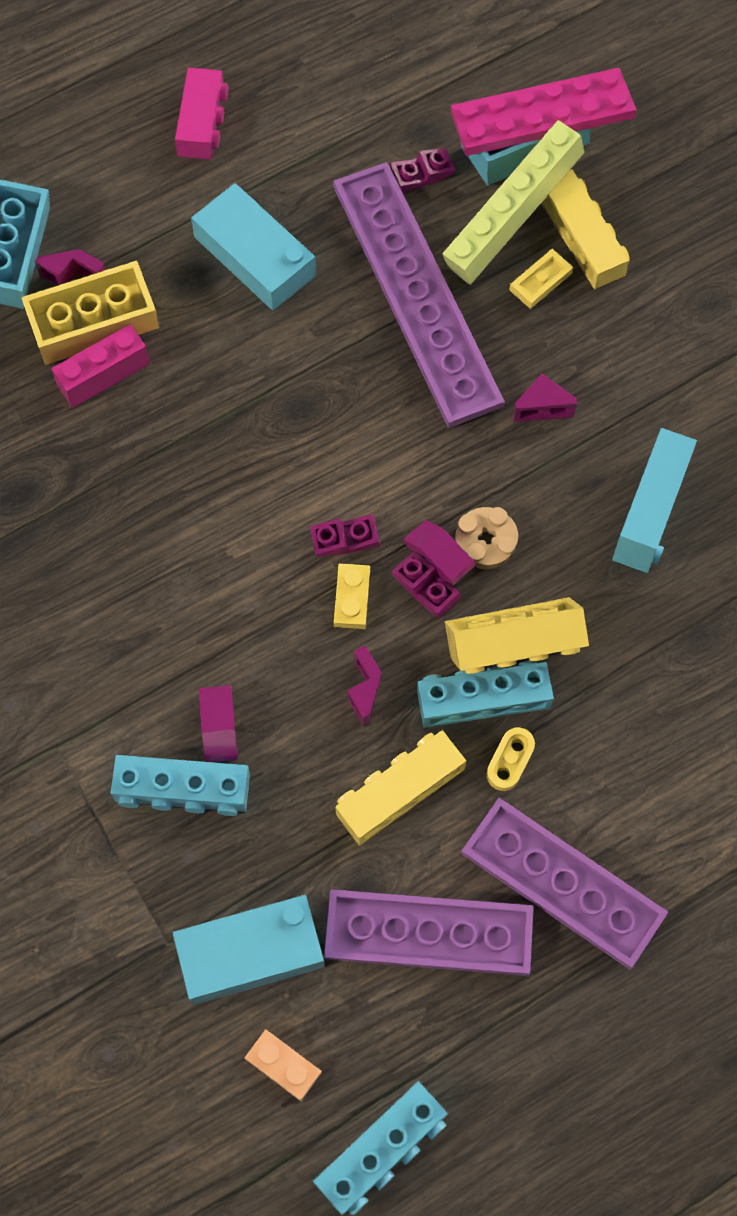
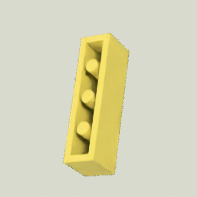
M573 169L569 170L542 201V205L592 287L597 289L624 277L630 257L626 248L620 246L616 240L613 227L609 223L606 224L601 216L598 203L592 201L589 197L584 181L581 178L578 179Z
M443 730L435 736L433 733L427 734L417 743L418 748L409 754L407 752L399 754L391 761L392 766L383 773L380 771L374 772L364 781L365 786L356 792L350 790L338 799L337 802L339 804L335 806L336 815L359 846L465 770L466 759Z

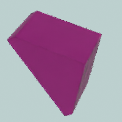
M541 374L516 401L513 422L574 418L577 400L551 379Z

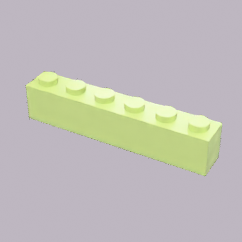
M557 120L442 253L449 270L471 285L585 153L580 134Z

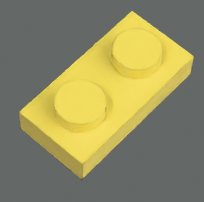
M551 249L510 284V291L531 309L568 278L573 272V267Z
M339 564L334 627L366 629L370 566Z

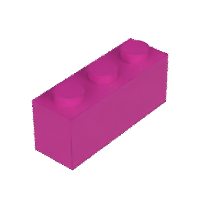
M188 68L175 136L179 157L212 160L214 148L218 149L220 132L217 131L218 124H223L224 107H221L222 100L226 101L228 96V83H223V75L220 70Z
M129 324L56 365L51 370L58 388L70 406L74 408L150 364L146 345L132 325Z

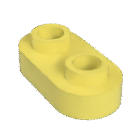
M512 728L504 734L487 770V779L493 788L499 791H508L517 785L535 747L534 738L528 730ZM513 743H520L523 746V750L515 751L511 745ZM499 771H506L509 774V778L502 780L498 777L497 773Z

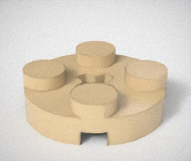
M481 507L471 510L460 518L455 541L474 560L477 568L495 569L506 564L514 553L518 543V530L512 518L507 515L503 508ZM483 532L494 535L491 544H486L484 540L479 541L478 537L482 536Z

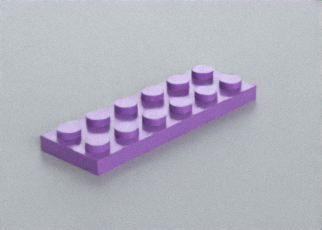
M501 798L497 799L461 851L463 856L629 970L632 969L668 914V911Z
M330 889L324 958L325 960L529 976L533 905Z

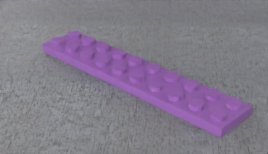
M386 162L334 180L335 192L447 427L450 428L504 408L505 401L388 163Z

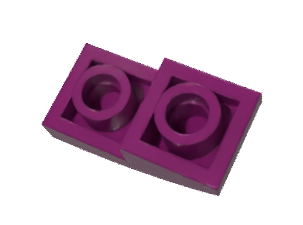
M446 147L419 151L417 159L391 162L389 165L402 192L436 183L453 175L456 171Z
M373 514L345 522L337 518L310 526L317 557L354 553L381 546Z
M414 551L391 571L396 580L438 619L443 617L461 599L460 592L438 576L436 568Z

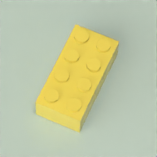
M137 261L21 297L45 365L72 357L129 324L132 325L138 335L159 328L156 310Z
M570 597L445 621L451 659L460 671L465 670L467 674L482 672L485 670L484 666L497 664V667H510L517 664L516 660L529 658V661L545 660L549 657L548 654L561 652L562 655L576 654L580 652L581 647L589 646L583 607Z

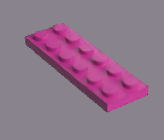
M620 68L454 104L451 105V114L465 155L469 156L540 140L557 120L576 132L636 118V107Z

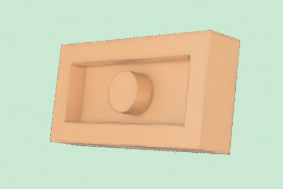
M266 1029L245 1056L248 1062L300 1101H302L322 1073L321 1070Z

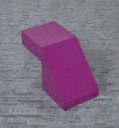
M80 249L41 256L35 260L40 278L54 286L71 282L77 274L87 277L106 270L103 262Z
M427 520L423 521L403 539L408 549L425 557L428 563L436 568L437 575L452 585L476 566L474 560L443 528Z
M363 646L354 651V662L365 681L347 690L348 702L363 727L370 723L381 685V670L367 647Z
M232 686L199 688L205 762L238 760Z

